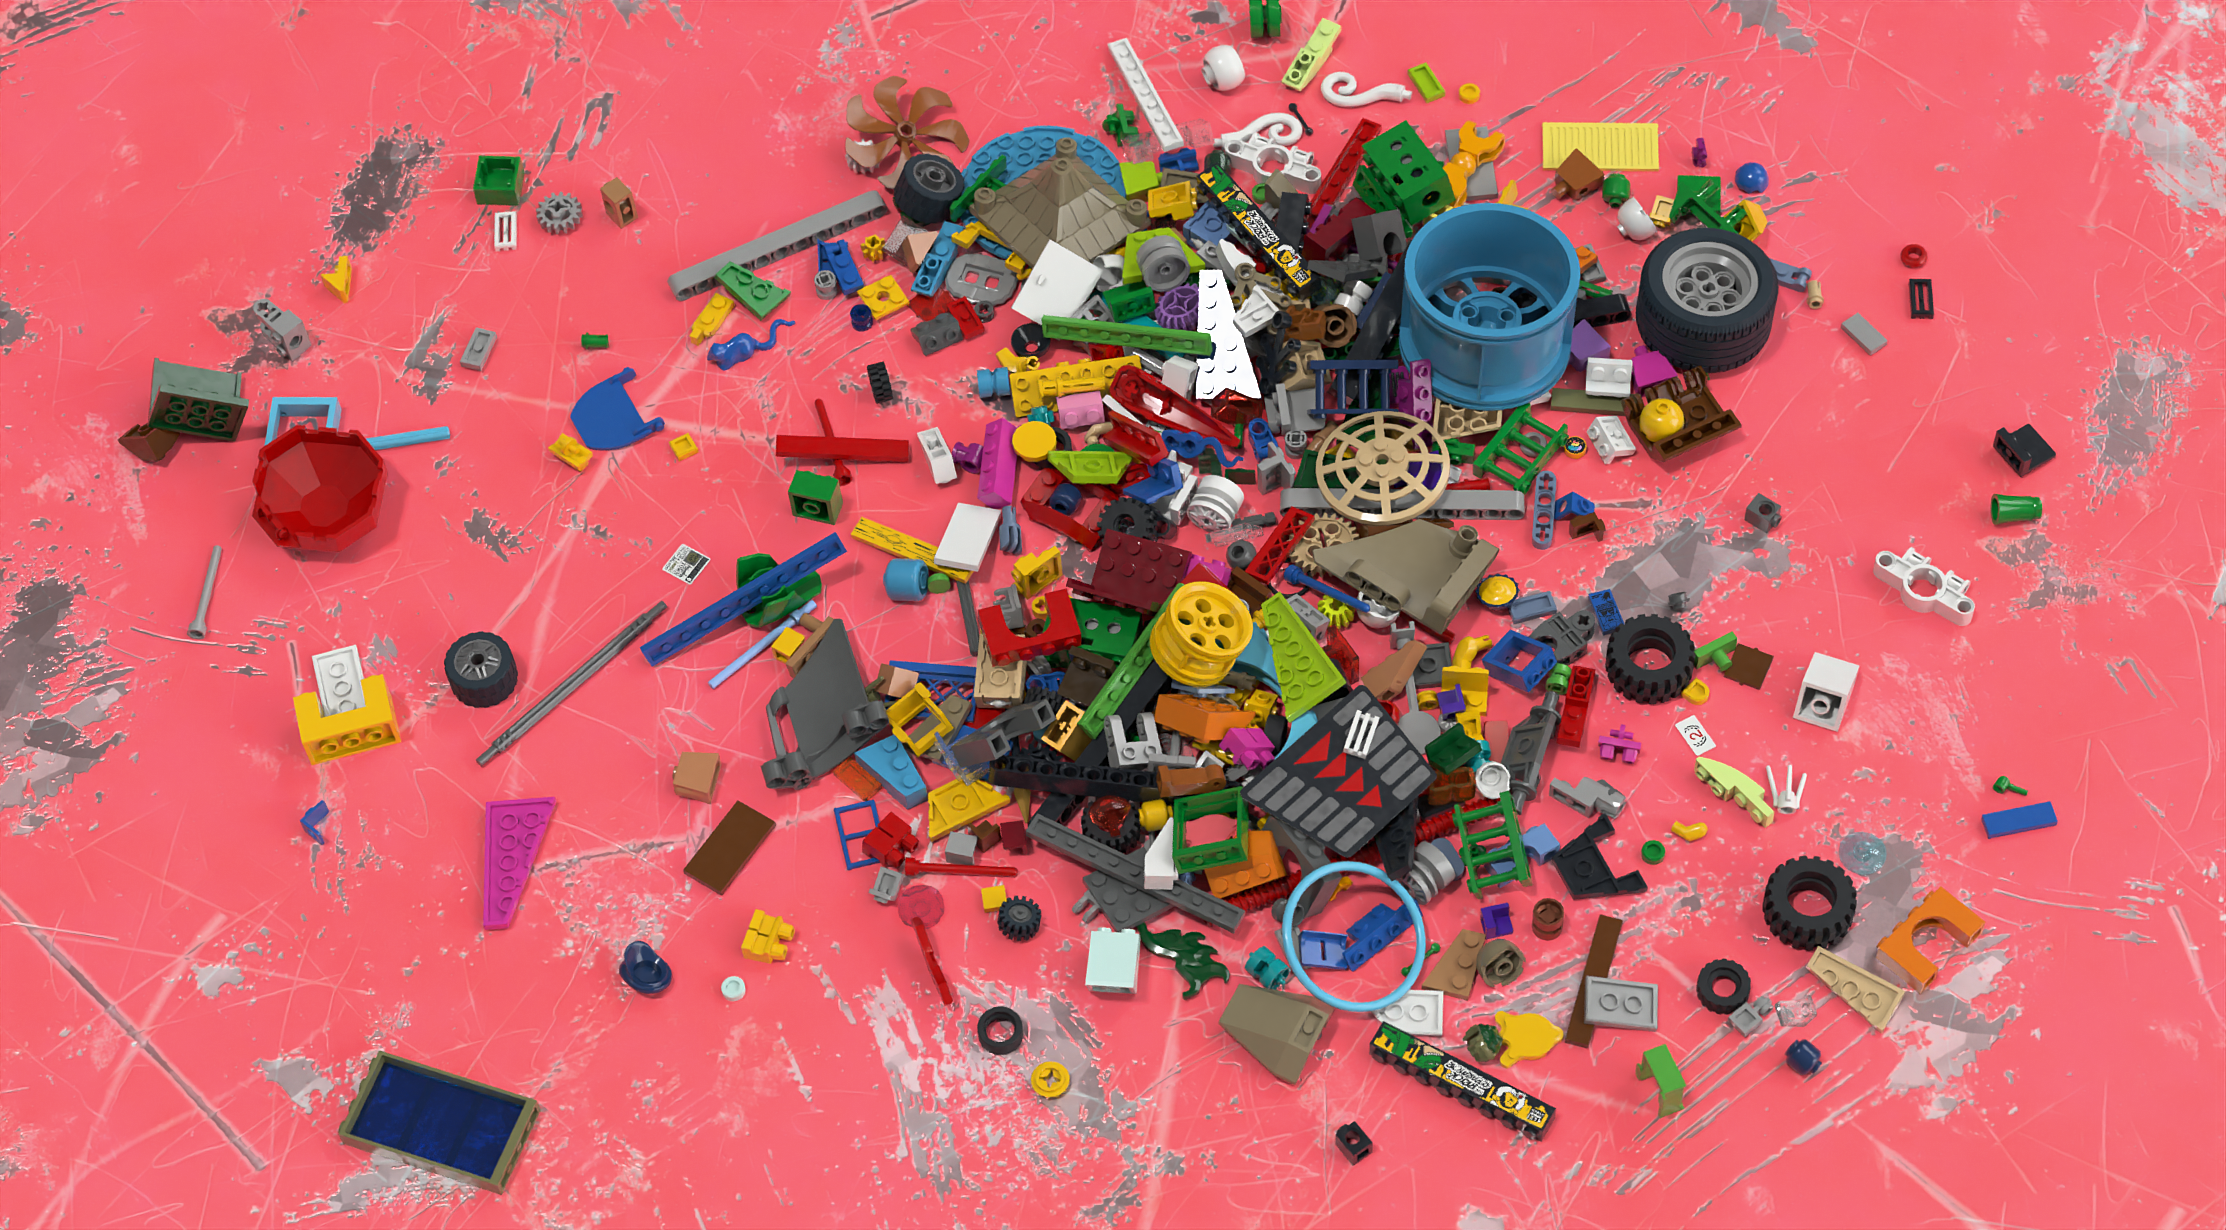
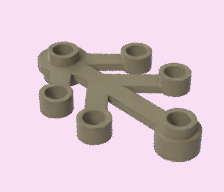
M1241 263L1234 271V276L1238 282L1234 294L1230 298L1231 301L1233 299L1239 300L1238 304L1232 302L1234 309H1238L1242 305L1241 296L1246 285L1251 295L1252 289L1257 285L1256 282L1268 285L1271 291H1278L1281 286V280L1276 276L1270 277L1256 272L1255 267L1250 263ZM1247 272L1249 276L1244 277L1241 273ZM1276 281L1278 286H1272L1271 282ZM1261 289L1273 303L1278 304L1280 309L1286 310L1291 305V298L1288 295H1279ZM1281 300H1287L1288 304L1283 305ZM1273 324L1268 325L1266 328L1267 333L1276 337L1277 332L1271 330L1274 327Z

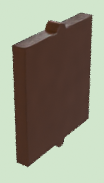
M1738 643L1731 658L1732 665L1725 671L1724 677L1739 682L1741 686L1747 685L1760 690L1774 656L1759 651L1758 648L1753 649Z

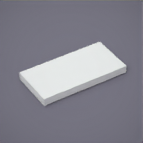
M958 503L934 557V564L978 572L1001 518V510Z
M356 645L312 656L325 717L366 706L360 681L364 679Z

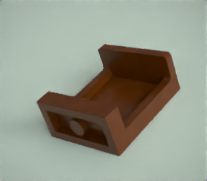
M1238 566L1231 571V580L1228 582L1227 587L1239 599H1243L1248 603L1251 619H1253V613L1262 609L1261 604L1272 597V591Z

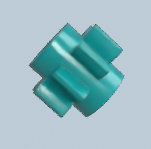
M1047 406L1031 408L1032 414L1027 415L1028 422L1041 421L1050 427V422L1055 421L1053 411H1048Z

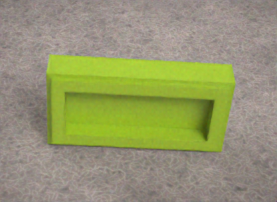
M1427 62L1408 69V76L1426 104L1445 96V90Z

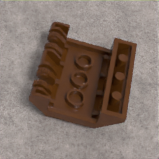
M1701 366L1683 372L1686 390L1683 389L1681 381L1677 376L1652 386V389H1645L1644 393L1648 403L1658 398H1666L1674 401L1681 408L1684 415V429L1657 442L1649 441L1643 431L1642 433L1640 431V415L1644 408L1642 397L1636 393L1632 397L1629 396L1621 400L1628 425L1652 459L1662 462L1668 461L1742 427L1731 409L1723 411L1707 388L1708 376Z

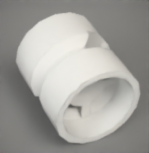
M1355 280L1345 283L1343 287L1344 293H1339L1334 304L1346 306L1352 311L1355 318H1358L1364 308L1363 302L1368 301L1373 290L1363 282Z

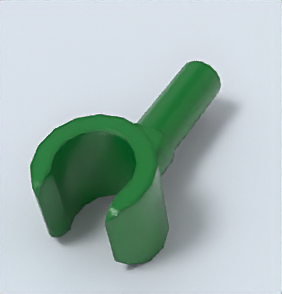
M2006 776L1999 777L1992 787L1993 790L2000 794H2003L2006 789L2025 796L2028 790L2010 783Z

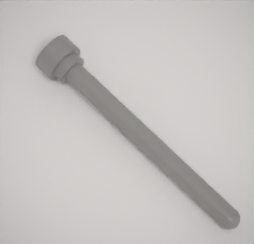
M219 545L213 547L196 618L188 627L187 635L193 639L205 638L207 627L204 620L222 548Z

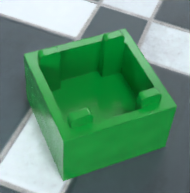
M479 156L473 186L477 205L519 206L525 173L521 157Z

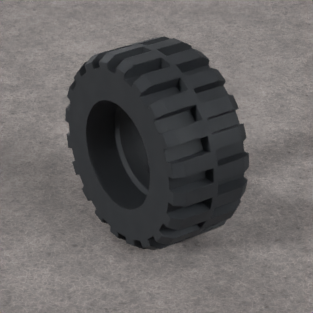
M1641 614L1636 619L1630 617L1625 620V625L1620 623L1609 638L1605 668L1608 672L1607 677L1611 683H1614V688L1617 692H1624L1623 696L1627 699L1632 697L1636 699L1635 702L1642 703L1643 701H1648L1649 704H1656V701L1660 700L1661 703L1667 702L1671 696L1672 698L1679 696L1681 690L1683 691L1688 686L1689 680L1692 678L1695 661L1694 642L1690 640L1688 631H1682V625L1678 622H1671L1669 617L1664 616V618H1660L1658 614H1651V616ZM1652 648L1666 654L1671 663L1661 669L1648 670L1637 666L1629 656L1639 649Z
M1807 855L1799 856V860L1796 861L1794 858L1786 860L1785 865L1780 864L1776 867L1775 873H1771L1768 878L1762 905L1763 912L1765 913L1764 920L1767 925H1770V931L1773 935L1779 934V940L1785 944L1787 942L1792 943L1793 948L1799 949V946L1805 947V950L1813 951V947L1820 946L1825 949L1828 943L1835 945L1839 942L1840 938H1844L1848 933L1849 927L1852 925L1857 905L1856 888L1852 886L1853 881L1849 875L1844 876L1845 870L1841 866L1837 868L1833 866L1834 862L1829 859L1822 861L1819 856H1813V859H1809ZM1800 890H1812L1822 894L1830 902L1832 909L1819 916H1808L1796 911L1790 905L1787 898Z

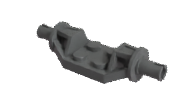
M1552 691L1545 693L1541 706L1532 707L1530 716L1512 728L1501 760V764L1506 767L1510 774L1509 792L1513 796L1517 816L1522 814L1525 801H1532L1537 796L1536 789L1541 779L1539 773L1548 742L1550 739H1554L1556 727L1561 723V715L1555 710L1560 697Z

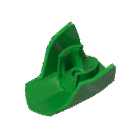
M756 553L738 558L736 565L737 589L779 564L770 554ZM814 571L788 587L783 585L774 595L762 596L761 603L741 615L748 626L756 628L768 625L786 616L821 593L822 582L820 575Z

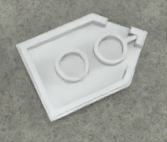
M1408 990L1403 997L1393 1004L1370 1012L1381 1023L1385 1021L1411 1035L1442 1036L1443 991Z

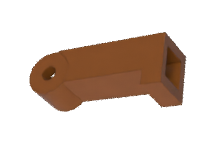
M1212 764L1205 768L1168 770V766L1164 765L1158 766L1156 783L1160 797L1219 791L1226 786V779L1222 767L1217 764Z

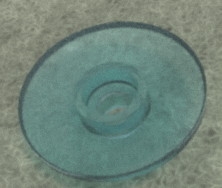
M1868 832L1851 833L1842 840L1839 846L1841 863L1849 871L1856 874L1868 875L1875 873L1882 868L1886 861L1887 852L1885 845L1877 836ZM1860 848H1866L1867 851H1861Z

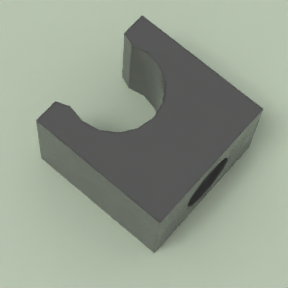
M1400 209L1351 219L1360 260L1366 261L1385 257V254L1388 256L1402 253L1407 247Z

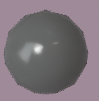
M1235 541L1227 548V563L1233 569L1238 566L1245 571L1256 556V549L1248 541Z

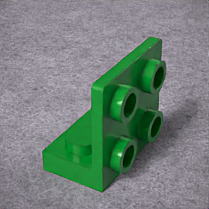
M1144 280L1103 291L1104 299L1115 323L1153 312L1156 309L1151 286L1147 287Z

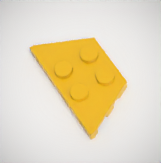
M967 773L929 792L930 841L933 842L949 834L951 831L953 832L1009 804V796L995 791L993 786L986 782H981L978 777L971 773Z

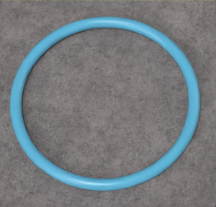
M1352 861L1335 862L1322 866L1308 874L1296 886L1285 907L1282 921V940L1289 965L1301 984L1311 994L1332 1007L1350 1012H1369L1382 1009L1403 997L1420 974L1426 949V936L1421 914L1408 891L1397 880L1391 882L1387 873L1377 867ZM1339 871H1357L1371 875L1392 888L1406 905L1415 927L1416 953L1408 976L1391 994L1370 1002L1345 1001L1320 989L1301 967L1292 941L1294 910L1305 890L1325 875Z

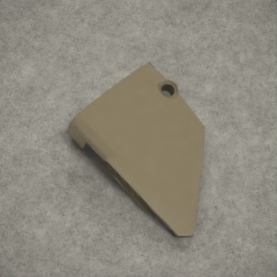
M1418 519L1373 536L1313 549L1312 554L1314 563L1386 608L1392 611L1401 610L1441 635L1479 584L1500 549L1483 538L1481 540L1477 539L1478 532L1470 525H1463L1459 528V531H1455Z

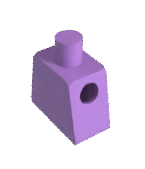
M1585 319L1573 328L1571 352L1568 365L1571 364L1578 372L1586 370L1588 357L1610 359L1611 346Z

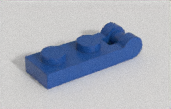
M838 240L833 245H830V243L823 245L825 256L843 295L845 296L862 289L864 283L847 249L845 240ZM840 251V255L834 256L835 252Z

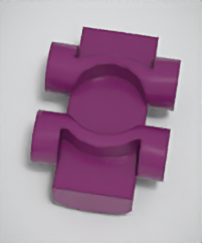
M1697 138L1696 147H1692L1691 150L1692 162L1695 167H1705L1707 158L1704 138Z

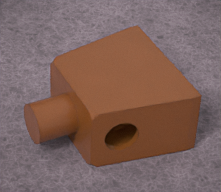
M1576 148L1556 170L1554 181L1557 185L1551 191L1557 199H1560L1567 193L1573 200H1578L1603 185L1605 174Z

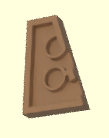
M1462 929L1423 982L1421 989L1443 991V995L1468 1001L1477 971V955L1484 946L1486 934Z

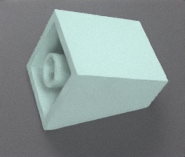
M1099 927L1097 931H1091L1085 982L1089 991L1137 994L1141 937L1139 934H1135V930L1121 929V933L1112 932L1111 928Z

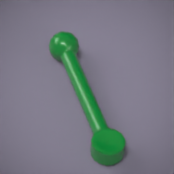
M1438 943L1431 945V949L1425 953L1424 960L1433 953H1439L1440 945ZM1413 963L1401 969L1403 976H1408Z

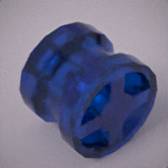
M864 304L855 305L851 309L852 327L859 332L869 330L873 325L871 309Z

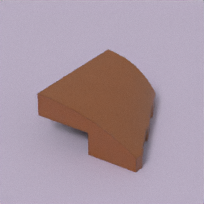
M1294 305L1288 307L1286 312L1292 317V324L1285 330L1283 343L1287 342L1290 338L1302 341L1324 338L1326 331V315L1324 311H1312L1309 308L1298 311Z

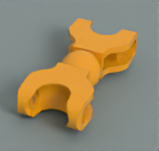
M1470 120L1466 121L1459 130V153H1456L1451 158V161L1442 167L1448 174L1456 199L1450 203L1453 209L1461 207L1467 200V178L1475 172V169L1480 164L1491 162L1499 156L1505 145V134L1495 131L1490 137H1477V123Z

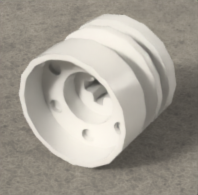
M1217 475L1205 476L1186 510L1187 516L1191 522L1207 532L1214 534L1226 533L1244 500V493L1235 483Z

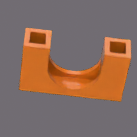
M1941 886L1935 892L1930 891L1924 898V903L1920 907L1915 906L1909 912V918L1904 923L1902 921L1898 922L1892 930L1893 933L1888 938L1886 936L1883 937L1876 946L1878 948L1876 959L1919 994L1936 979L1939 968L1917 951L1912 942V935L1922 928L1936 927L1946 931L1968 948L1983 933L1986 923Z

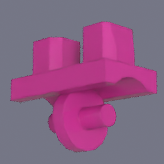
M1621 724L1620 730H1610V736L1618 737V739L1599 736L1600 758L1613 760L1614 749L1623 750L1622 762L1634 764L1637 753H1640L1641 743L1623 740L1624 738L1633 740L1634 733L1626 732V725Z

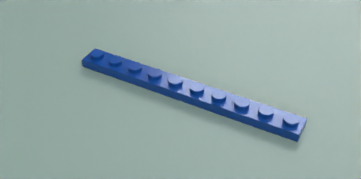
M834 532L642 645L640 649L653 667L762 602V596L774 595L783 585L785 587L792 585L846 553L847 550L837 533Z

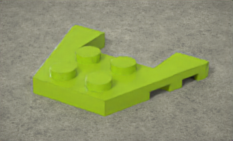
M1169 227L1127 234L1122 283L1129 284L1142 281V273L1136 261L1137 252L1141 245L1156 236L1167 235L1174 237L1180 242L1190 265V273L1205 270V263Z

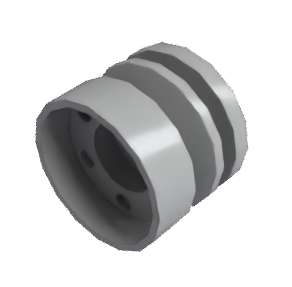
M1423 841L1414 848L1413 870L1396 880L1408 891L1412 898L1416 899L1418 904L1426 905L1431 901V898L1437 895L1438 889H1444L1455 879L1456 875L1445 855L1431 843Z

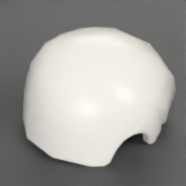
M1491 761L1482 764L1477 769L1475 786L1484 797L1498 799L1500 798V792L1509 791L1510 774L1503 764Z

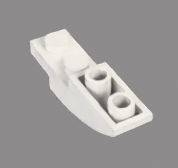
M1221 238L1215 252L1223 270L1236 286L1238 281L1234 276L1235 268L1241 263H1250L1255 267L1256 263L1253 262L1251 257L1238 251L1232 243L1226 242ZM1247 272L1241 273L1244 277L1249 276ZM1256 282L1260 289L1276 293L1279 295H1285L1281 289H1279L1278 291H1271L1268 288V285ZM1246 285L1242 294L1249 298L1250 291Z

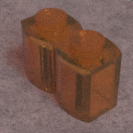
M1460 767L1448 775L1435 771L1437 774L1436 780L1426 788L1429 804L1443 805L1452 800L1459 802L1468 801L1475 797L1476 791L1473 768Z

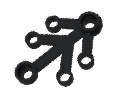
M1277 311L1272 318V324L1274 328H1277L1275 343L1273 335L1264 333L1261 336L1260 344L1264 347L1267 356L1259 355L1256 359V366L1259 368L1262 376L1259 382V391L1267 397H1272V393L1276 392V384L1287 373L1293 374L1296 371V362L1291 360L1284 361V359L1291 352H1298L1301 348L1299 339L1290 338L1282 349L1285 330L1292 324V317L1283 311ZM1283 362L1282 367L1277 371L1278 366Z

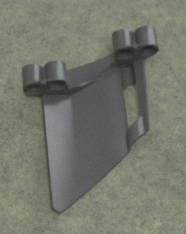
M840 618L832 621L822 641L795 678L785 688H778L766 705V713L776 754L775 759L765 762L762 766L760 765L767 788L782 789L794 787L795 790H801L807 787L813 779L847 760L889 724V718L883 701H873L870 703L868 701L843 620ZM784 704L787 705L798 742L796 752L788 753L785 749L776 720L777 711Z

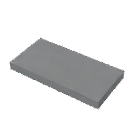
M1487 126L1476 127L1477 137H1489ZM1460 129L1445 130L1449 162L1456 153H1459ZM1493 161L1480 164L1475 169V172L1467 178L1466 201L1498 198Z

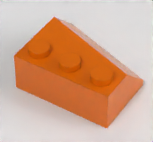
M1159 694L1154 720L1162 724V728L1166 730H1178L1179 735L1196 737L1195 740L1197 742L1209 743L1210 740H1223L1230 728H1245L1255 717L1256 711H1236L1237 706L1216 703V700L1194 697L1193 694Z
M1248 830V861L1204 869L1213 896L1219 899L1287 876L1272 830Z

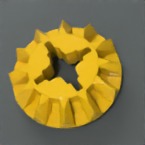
M1044 1062L1038 1065L1032 1072V1088L1038 1095L1045 1096L1047 1099L1049 1097L1058 1098L1061 1093L1066 1092L1070 1084L1069 1073L1060 1063ZM1051 1073H1053L1054 1080L1057 1082H1053L1049 1088L1047 1081L1044 1080H1048Z

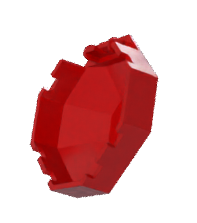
M296 425L259 450L258 468H255L252 481L257 493L252 517L277 547L341 552L377 527L388 472L383 458L359 430L350 429L348 433L338 432L337 428L319 427L318 430L307 429L304 425Z

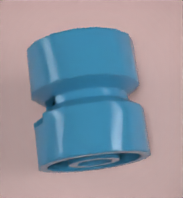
M1007 367L995 368L994 372H991L989 369L977 370L980 398L992 397L994 393L998 396L1010 395Z

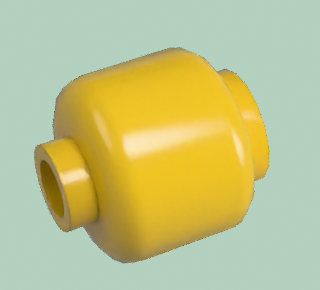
M1162 799L1144 802L1141 805V809H1138L1140 826L1145 827L1149 832L1162 830L1169 818L1173 817L1171 805L1166 806L1165 801Z

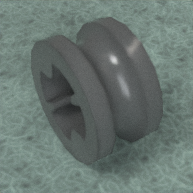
M980 301L975 305L974 311L982 323H987L993 319L994 311L990 302Z

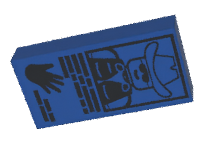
M1610 589L1588 594V600L1603 636L1615 632L1616 627L1620 623L1624 624Z

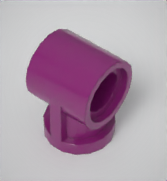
M957 442L951 453L953 463L957 464L959 462L961 467L969 473L978 474L980 472L983 446L977 443H970L966 447L963 443Z

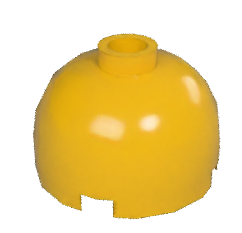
M1666 398L1652 400L1644 406L1641 412L1640 431L1641 433L1643 431L1649 441L1657 442L1684 429L1683 412L1672 400Z

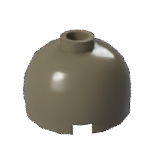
M1495 939L1485 944L1479 950L1476 968L1487 985L1495 987L1494 984L1502 983V986H1506L1521 975L1523 971L1522 964L1523 961H1526V958L1519 947L1511 941Z

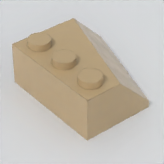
M1436 397L1433 428L1443 440L1501 429L1503 410L1468 409L1447 403ZM1432 435V442L1437 441Z

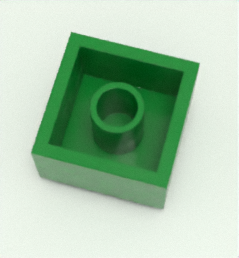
M796 470L788 490L792 515L835 525L843 505L839 479H835L832 476L817 475L810 471Z

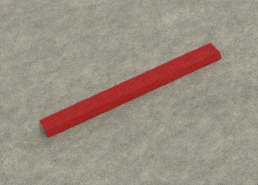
M1365 118L1361 119L1310 201L1312 202V213L1307 216L1309 231L1324 204H1336L1363 160L1362 155L1364 151L1362 145L1378 136L1382 130L1381 124Z

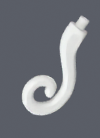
M1347 72L1331 73L1325 77L1321 84L1323 97L1329 103L1339 107H1357L1382 99L1402 102L1403 98L1410 100L1412 97V91L1405 90L1404 85L1393 83L1383 84L1357 95L1342 96L1352 94L1357 87L1354 76ZM1343 81L1348 83L1346 86L1339 87V94L1332 91V86L1336 82Z
M1266 114L1252 121L1238 132L1221 134L1220 138L1213 139V147H1221L1222 151H1224L1225 143L1231 139L1247 143L1255 132L1258 133L1269 125H1272L1268 131L1269 139H1276V144L1281 146L1292 145L1302 135V124L1290 114ZM1282 124L1291 128V134L1287 136L1278 135L1284 129Z

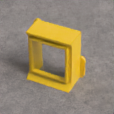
M917 683L910 692L886 710L892 733L900 742L906 743L917 757L954 729L944 713L929 698L931 693L922 683ZM927 707L941 723L914 744L901 727Z

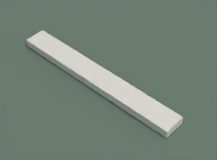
M1124 38L1107 44L1111 56L1163 151L1167 152L1184 146L1180 133L1128 39Z

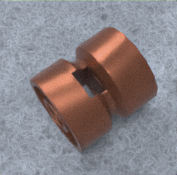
M1544 898L1535 904L1532 930L1538 938L1546 941L1554 940L1562 933L1564 908L1559 901L1552 898Z

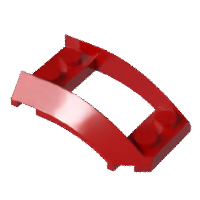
M1044 468L1020 501L1023 509L1026 510L1029 516V520L1040 522L1061 532L1073 541L1080 542L1091 552L1101 539L1098 534L1101 528L1097 527V522L1102 521V518L1099 517L1100 513L1104 514L1106 511L1103 509L1105 505H1112L1110 501L1114 499L1118 501L1120 497L1099 483H1073L1101 498L1081 525L1063 513L1045 506L1058 485L1063 481L1072 482L1058 469Z

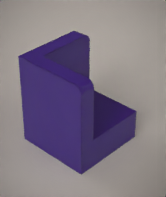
M1455 684V689L1437 694L1443 720L1456 718L1455 713L1466 712L1460 684Z
M1508 903L1480 909V921L1484 934H1486V940L1513 934Z

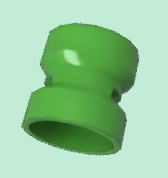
M1556 663L1548 672L1550 678L1546 681V690L1548 692H1555L1558 695L1566 694L1569 685L1568 680L1572 672L1571 668L1567 665Z

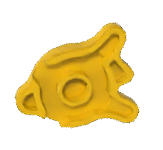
M1498 1011L1495 1014V1022L1501 1028L1499 1035L1503 1038L1502 1045L1508 1047L1500 1058V1064L1503 1068L1508 1069L1521 1060L1541 1059L1546 1056V1053L1563 1040L1562 1029L1553 1025L1539 1014L1510 1015L1504 1011Z

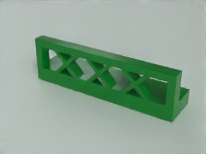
M1359 165L1352 185L1364 202L1377 211L1376 214L1397 209L1367 167ZM1401 215L1405 238H1411L1413 230Z

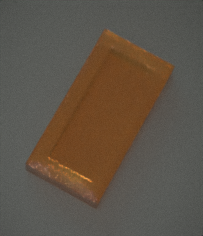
M851 757L833 771L834 776L864 802L871 799L882 789V784Z

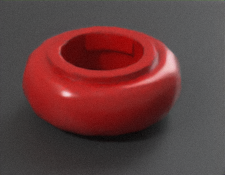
M1918 244L1907 245L1901 251L1902 262L1910 268L1921 267L1927 261L1928 254L1925 248ZM1909 254H1917L1919 258H1911Z

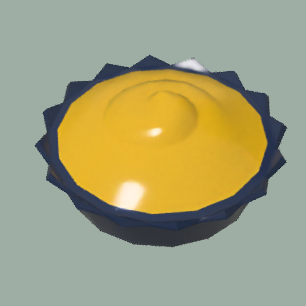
M1497 573L1496 575L1482 578L1475 592L1477 599L1486 607L1492 610H1502L1511 606L1518 597L1520 589L1518 588L1519 583L1515 582L1514 578L1508 577L1507 574L1500 575Z

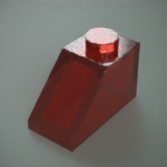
M1225 387L1212 398L1210 416L1229 425L1250 423L1253 419H1262L1263 402Z

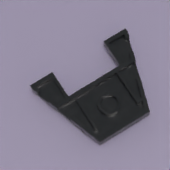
M1606 813L1599 816L1594 824L1585 828L1580 836L1575 840H1571L1552 857V863L1573 900L1644 893L1648 889L1638 870L1615 878L1595 842L1615 834V829Z

